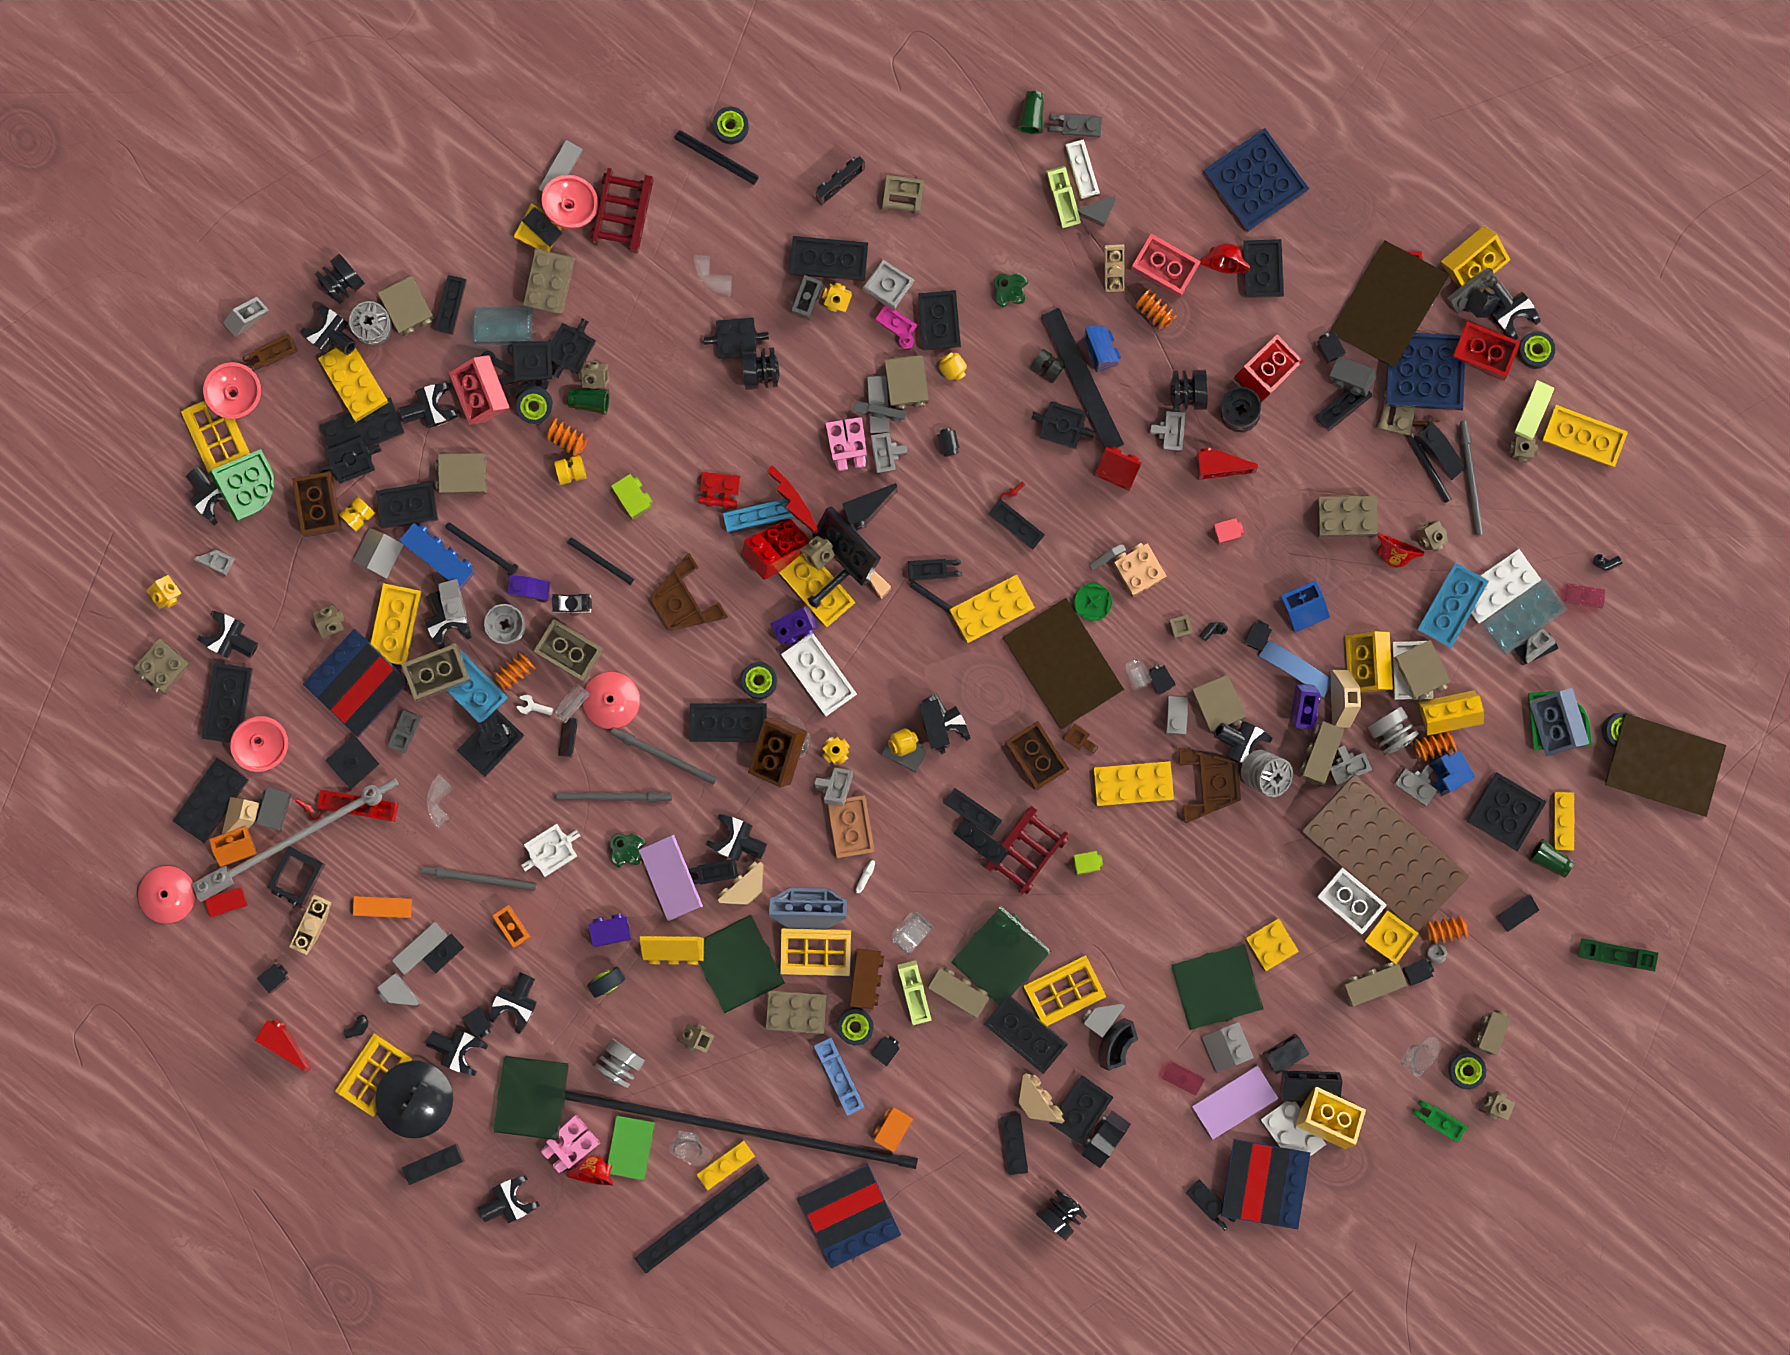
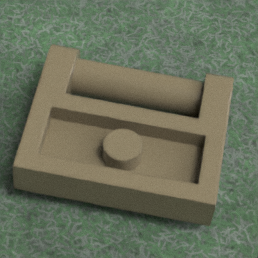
M887 175L882 210L896 209L920 214L924 180ZM890 196L916 199V203L889 201Z
M1384 391V404L1380 422H1377L1376 429L1410 436L1416 408L1396 407L1393 423L1388 425L1390 407L1386 406L1387 391Z

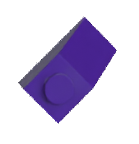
M510 575L508 594L513 597L548 601L550 581Z

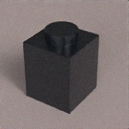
M1489 287L1476 288L1466 307L1477 318H1489L1500 299L1495 295V291Z
M1328 332L1319 337L1320 340L1317 342V346L1327 364L1337 360L1339 356L1345 355L1346 352L1336 333L1330 335Z
M1262 621L1254 622L1244 645L1262 652L1272 629L1269 628L1267 623Z
M1158 664L1149 670L1150 674L1147 675V678L1158 696L1176 686L1165 665L1160 667Z
M1426 959L1402 968L1410 986L1434 977L1432 972H1435L1433 965L1430 961L1427 962Z
M273 964L257 980L268 993L272 994L289 980L287 976L289 972L282 964L280 966Z
M481 1007L463 1017L474 1037L480 1036L483 1038L491 1033L489 1029L493 1026Z
M892 1036L889 1038L884 1037L872 1053V1056L885 1066H888L899 1051L900 1047L898 1044L900 1042Z

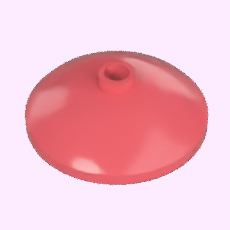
M561 175L552 179L545 186L541 197V205L545 215L551 222L562 228L577 229L587 225L594 218L598 209V197L591 184L583 178L574 175ZM565 205H569L571 209H566Z
M230 362L217 366L208 374L204 382L203 394L207 406L216 415L226 419H239L247 416L257 407L261 398V385L257 375L249 367L240 363ZM235 391L236 395L232 397L229 393Z
M605 672L597 675L587 684L582 698L583 709L587 717L595 725L604 729H618L629 724L635 718L640 706L639 691L634 682L627 676L618 672ZM608 696H613L614 700L612 703L607 702Z
M256 716L243 721L236 727L231 736L230 749L235 761L244 769L254 772L267 771L277 766L285 757L288 749V737L283 726L276 720L265 716ZM256 737H260L258 742L254 741Z
M162 866L153 869L143 878L138 889V901L142 911L151 920L163 924H171L184 919L191 912L196 901V893L192 886L193 881L186 872L177 867ZM163 891L168 893L166 898H163L161 895Z

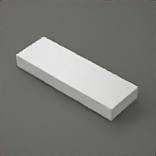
M1084 139L1065 144L1081 200L1099 195L1100 192Z

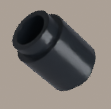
M951 428L940 430L941 434H938L937 437L941 453L944 454V457L958 454L960 447L956 430L952 431Z

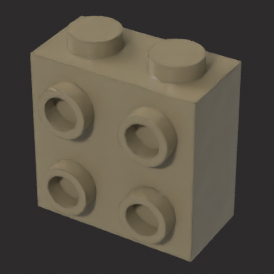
M159 638L134 668L138 670L137 675L144 681L148 679L153 683L151 687L159 694L161 691L167 694L189 669L191 664Z
M1494 1010L1482 1016L1480 1021L1482 1028L1479 1033L1476 1032L1473 1039L1475 1049L1490 1055L1498 1054L1511 1021L1507 1017V1013Z

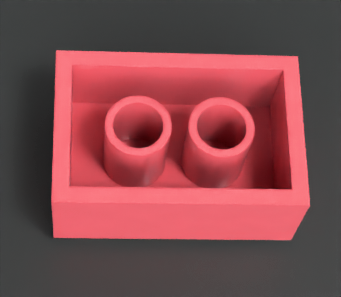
M1150 234L1133 263L1131 271L1181 298L1201 261L1157 236Z
M489 355L474 357L449 372L469 425L485 423L509 409Z

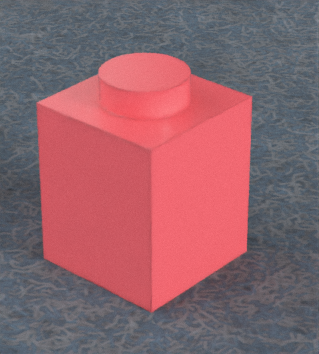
M1237 518L1217 523L1213 526L1218 545L1241 539V534L1244 533L1242 524L1237 522Z

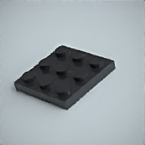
M1496 772L1467 823L1517 852L1544 808L1546 801Z

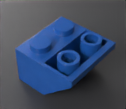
M1316 580L1283 594L1279 598L1295 633L1330 618L1324 596Z

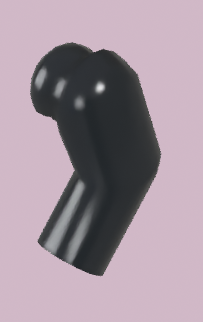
M1602 554L1595 555L1593 561L1596 567L1605 571L1623 564L1619 556L1609 560L1603 557Z
M1210 622L1199 637L1207 641L1212 634H1226L1228 627L1223 622Z
M365 1015L357 1017V1022L353 1028L344 1029L346 1039L364 1034L369 1025Z

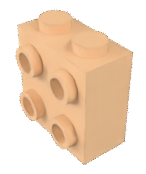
M1142 543L1132 548L1133 552L1128 555L1125 552L1116 557L1117 561L1114 562L1116 570L1132 597L1167 577L1148 543L1144 546Z

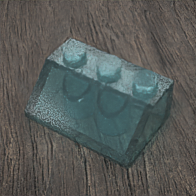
M476 307L474 317V343L476 346L533 342V307Z

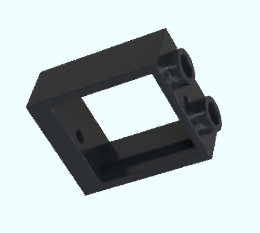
M931 697L922 700L923 702L919 706L931 752L950 747L938 699L934 700Z
M289 846L268 888L272 889L271 894L279 898L283 895L289 898V903L297 907L299 904L305 905L326 864ZM291 856L315 868L300 898L276 886Z

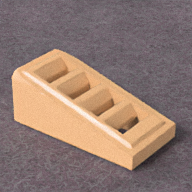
M874 571L869 582L882 600L891 590V586Z

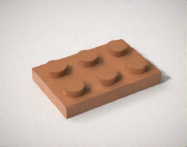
M866 796L846 798L843 807L828 804L837 859L874 853L875 849Z

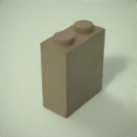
M413 276L378 293L400 336H409L415 332L414 329L420 326L422 328L427 327L435 319Z
M923 355L885 360L891 408L904 410L907 409L906 406L914 405V408L926 406L925 403H929Z
M484 453L438 455V460H435V470L439 471V479L435 480V486L441 495L487 494L486 455Z
M1431 640L1394 657L1413 699L1419 698V700L1429 697V692L1435 689L1437 692L1448 688L1446 684L1451 681Z
M1225 675L1192 690L1209 733L1215 732L1220 723L1232 724L1235 727L1242 723V719L1246 718L1229 675Z

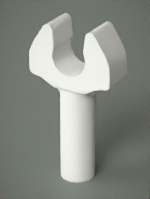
M523 695L519 697L521 700L528 702V706L525 708L517 706L521 713L527 715L528 712L533 710L552 715L553 708L534 703L532 696Z

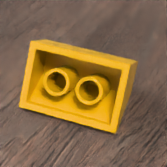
M1484 225L1446 256L1441 263L1451 279L1460 288L1473 276L1490 267L1493 273H1496L1510 261V258L1497 234Z
M1375 631L1346 635L1347 670H1349L1359 685L1360 692L1393 690L1390 632Z
M1474 690L1418 702L1427 736L1484 724V709L1480 696Z
M640 936L643 960L648 961V964H660V961H667L669 965H679V961H687L686 965H698V961H704V938Z
M1314 1087L1300 1109L1296 1127L1343 1149H1347L1357 1143L1366 1109L1318 1087Z

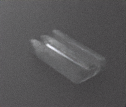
M577 683L553 710V713L566 723L590 693Z

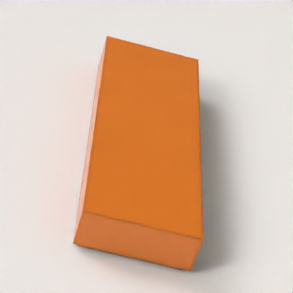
M354 896L353 916L411 918L412 899Z

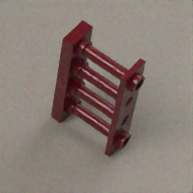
M608 168L607 173H603L602 176L604 188L596 226L591 230L590 239H593V244L597 246L599 239L624 243L630 246L631 252L639 253L654 181L653 177L645 175L644 180L635 181L612 176V168ZM610 184L639 189V191H642L641 197L635 200L609 195ZM610 202L635 207L638 210L637 216L629 218L605 213L606 203ZM605 220L630 225L631 228H634L633 235L628 237L601 231L602 222Z
M1030 806L1002 844L1009 851L1008 855L1033 872L1027 882L1004 866L1003 862L997 867L989 861L985 866V869L990 873L993 869L995 871L998 870L1022 889L1019 892L1021 896L1023 893L1028 894L1034 886L1031 884L1056 849L1058 847L1063 848L1069 840L1066 838L1068 835L1066 831L1060 836L1040 821L1035 814L1037 810ZM1027 824H1033L1057 842L1051 851H1048L1026 834L1024 828ZM1016 839L1019 841L1021 839L1045 857L1039 867L1014 849L1012 844Z

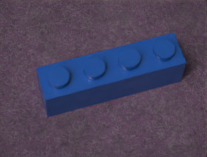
M413 523L399 541L448 581L457 579L461 590L475 573L472 570L473 565L466 559L463 562L458 559L457 556L459 554L451 547L448 550L443 547L442 544L444 542L436 535L433 538L428 535L429 530L422 524L417 526Z

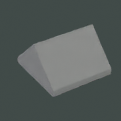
M369 528L352 562L387 579L404 544L384 533Z

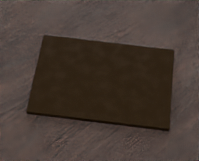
M1384 240L1330 334L1336 333L1337 337L1395 368L1448 279L1449 274Z
M1067 598L1003 637L1060 729H1063L1124 690Z
M1625 713L1605 786L1707 817L1726 745Z

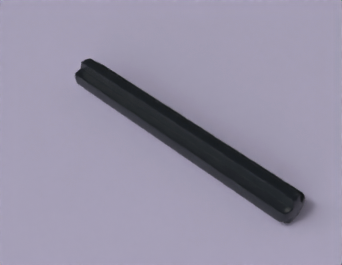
M681 130L676 133L675 139L747 182L753 185L757 183L759 176L687 133Z

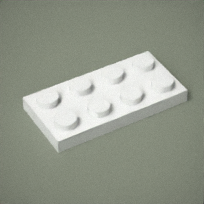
M1520 549L1481 575V577L1489 580V583L1472 611V617L1477 624L1481 623L1541 581Z
M814 634L803 638L781 654L826 717L857 695Z

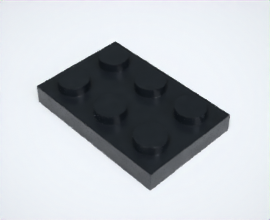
M861 156L851 158L846 163L847 167L842 171L840 169L831 176L832 179L828 183L823 182L817 187V201L821 205L825 204L865 170V161Z
M1282 239L1244 240V261L1250 266V271L1244 273L1245 298L1284 297Z
M956 290L918 293L923 351L961 348Z
M433 482L376 490L381 529L439 520Z
M497 709L488 719L496 717L500 725L507 724V727H510L512 736L507 738V744L488 752L482 750L477 741V734L480 733L478 728L457 750L484 777L525 736Z
M1081 1075L1059 1108L1063 1113L1062 1118L1064 1122H1049V1124L1082 1145L1114 1097Z

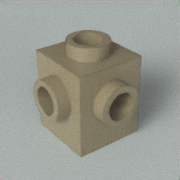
M596 361L585 363L579 371V380L582 381V388H588L589 390L605 388L609 383L608 364H598Z
M1520 435L1519 437L1517 436L1510 443L1509 452L1512 453L1511 459H1517V462L1522 463L1531 461L1534 456H1537L1538 444H1535L1536 439L1531 441ZM1522 445H1528V450H1523Z
M1429 521L1416 529L1419 543L1424 550L1438 551L1444 547L1443 544L1449 541L1447 532L1440 521Z
M818 536L810 540L800 550L807 564L818 570L835 556L830 541Z
M334 605L313 613L316 626L322 638L344 630L342 624L345 621L341 610H336Z
M687 1023L680 1042L685 1043V1048L696 1052L698 1049L707 1053L715 1035L706 1032V1027L696 1023L695 1026Z
M1487 1091L1480 1109L1487 1112V1117L1497 1120V1117L1508 1121L1515 1102L1506 1099L1507 1095L1502 1092L1496 1091L1494 1094Z

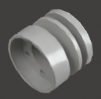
M373 301L362 302L352 310L349 316L351 331L361 343L368 346H378L390 338L393 331V322L390 315L380 304ZM369 318L372 320L373 323L371 326L367 324V319Z
M500 604L488 611L485 616L484 627L490 639L498 644L509 645L521 639L525 632L526 622L520 610L509 604ZM506 619L509 620L510 628L502 630L501 622H505Z
M1402 707L1367 728L1373 738L1383 736L1384 739L1378 744L1379 747L1386 743L1389 747L1382 751L1384 756L1397 752L1410 744L1419 735L1417 730L1408 734L1407 730L1412 728L1413 724L1402 725L1408 718Z
M1260 749L1253 751L1246 757L1242 765L1241 776L1244 783L1250 788L1266 796L1277 797L1286 792L1291 785L1293 769L1285 759Z
M611 1039L605 1048L611 1057L600 1056L599 1059L606 1063L605 1066L596 1062L594 1067L611 1082L629 1088L631 1084L624 1079L625 1076L634 1080L635 1077L629 1070L632 1068L640 1071L646 1060L623 1044Z

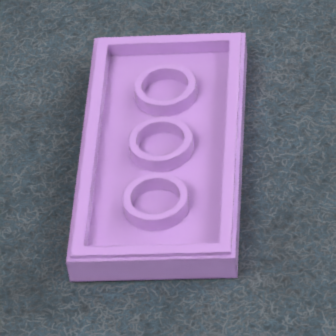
M674 835L639 850L668 921L703 907Z
M1257 1065L1193 1105L1192 1108L1213 1140L1271 1104L1278 1097Z

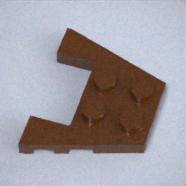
M690 553L684 557L682 562L677 565L669 577L664 580L650 597L669 631L728 618L719 602L701 612L683 582L682 578L699 569Z
M1178 748L1180 766L1200 764L1203 804L1183 805L1184 823L1191 822L1241 801L1237 761L1185 748Z

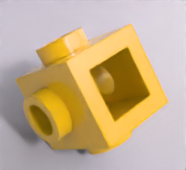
M835 283V285L830 284L828 288L825 287L821 298L824 299L823 302L827 309L837 312V310L846 312L852 292L846 290V286Z
M169 575L155 581L147 590V593L159 609L165 606L168 608L172 607L178 602L176 599L182 594Z
M831 737L823 743L825 747L822 748L824 751L822 755L828 763L832 762L834 765L837 763L841 765L848 759L847 755L850 753L847 749L850 746L844 738L840 740L838 737L835 739ZM833 747H838L840 749L839 753H833Z

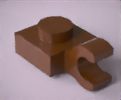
M1075 723L1064 738L1066 742L1079 751L1082 746L1093 754L1098 749L1096 744L1088 740L1090 734Z

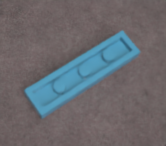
M782 499L723 513L727 533L794 518L786 509L790 502Z

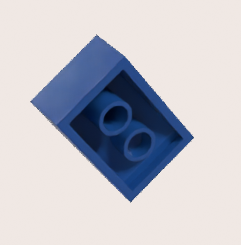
M1106 326L1086 327L1083 338L1096 372L1118 365V359H1121L1118 349L1113 347L1112 341H1114L1111 330L1107 331Z

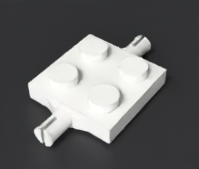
M558 824L552 826L524 844L529 851L531 859L521 864L525 872L536 866L541 870L544 877H547L578 857L572 848L571 842L581 837L576 829L574 832L566 835L561 831Z

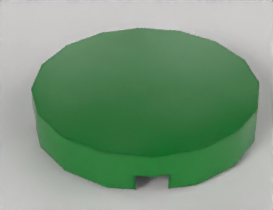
M1088 583L1082 586L1076 592L1074 598V608L1077 614L1087 621H1099L1105 618L1112 606L1110 593L1103 585L1097 583Z

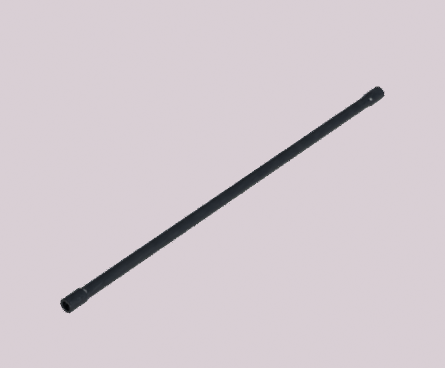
M538 1084L536 1092L537 1096L589 1104L896 1164L906 1168L916 1169L918 1162L916 1157L880 1152L562 1090Z

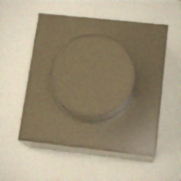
M1188 615L1169 620L1174 639L1193 634Z

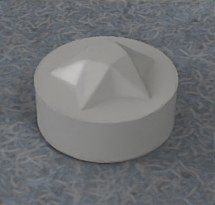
M1433 944L1428 948L1427 958L1431 963L1440 964L1446 960L1447 951L1443 945Z

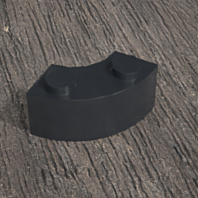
M1123 1018L1113 1024L1105 1033L1099 1048V1064L1101 1068L1110 1071L1126 1065L1127 1050L1132 1043L1138 1040L1133 1021Z
M1111 1111L1108 1117L1106 1115L1102 1117L1098 1123L1100 1128L1092 1139L1089 1137L1082 1146L1085 1148L1082 1156L1099 1168L1110 1157L1131 1123L1114 1111Z

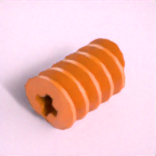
M1149 289L1138 300L1135 307L1137 309L1143 307L1141 313L1145 314L1148 312L1146 318H1153L1152 324L1159 323L1157 329L1161 330L1170 325L1178 314L1171 316L1173 310L1166 311L1167 304L1160 306L1162 299L1160 298L1155 301L1156 293L1149 295L1151 290Z
M555 418L547 431V441L554 439V445L560 443L561 449L567 446L566 452L570 453L573 451V456H578L585 448L589 437L583 440V433L577 437L576 429L571 433V426L564 429V422L557 425V418Z
M520 652L517 653L518 660L514 657L511 658L513 664L505 662L507 669L500 666V674L495 671L493 672L496 681L505 692V686L510 689L513 688L511 682L519 683L517 677L525 679L523 672L530 675V667L536 670L528 657Z
M1448 731L1443 732V736L1440 733L1436 734V739L1433 735H1429L1428 740L1426 737H1422L1421 743L1418 739L1414 740V751L1419 763L1420 757L1426 762L1427 755L1435 759V753L1442 757V751H1445L1447 755H1449L1450 749L1454 753L1457 752L1453 736Z
M1457 916L1456 921L1453 917L1449 918V923L1446 919H1442L1441 924L1438 920H1434L1433 925L1430 921L1426 923L1429 945L1431 940L1437 945L1438 939L1445 943L1446 937L1449 938L1450 942H1453L1454 936L1460 941L1462 934L1468 939L1467 925L1461 916Z

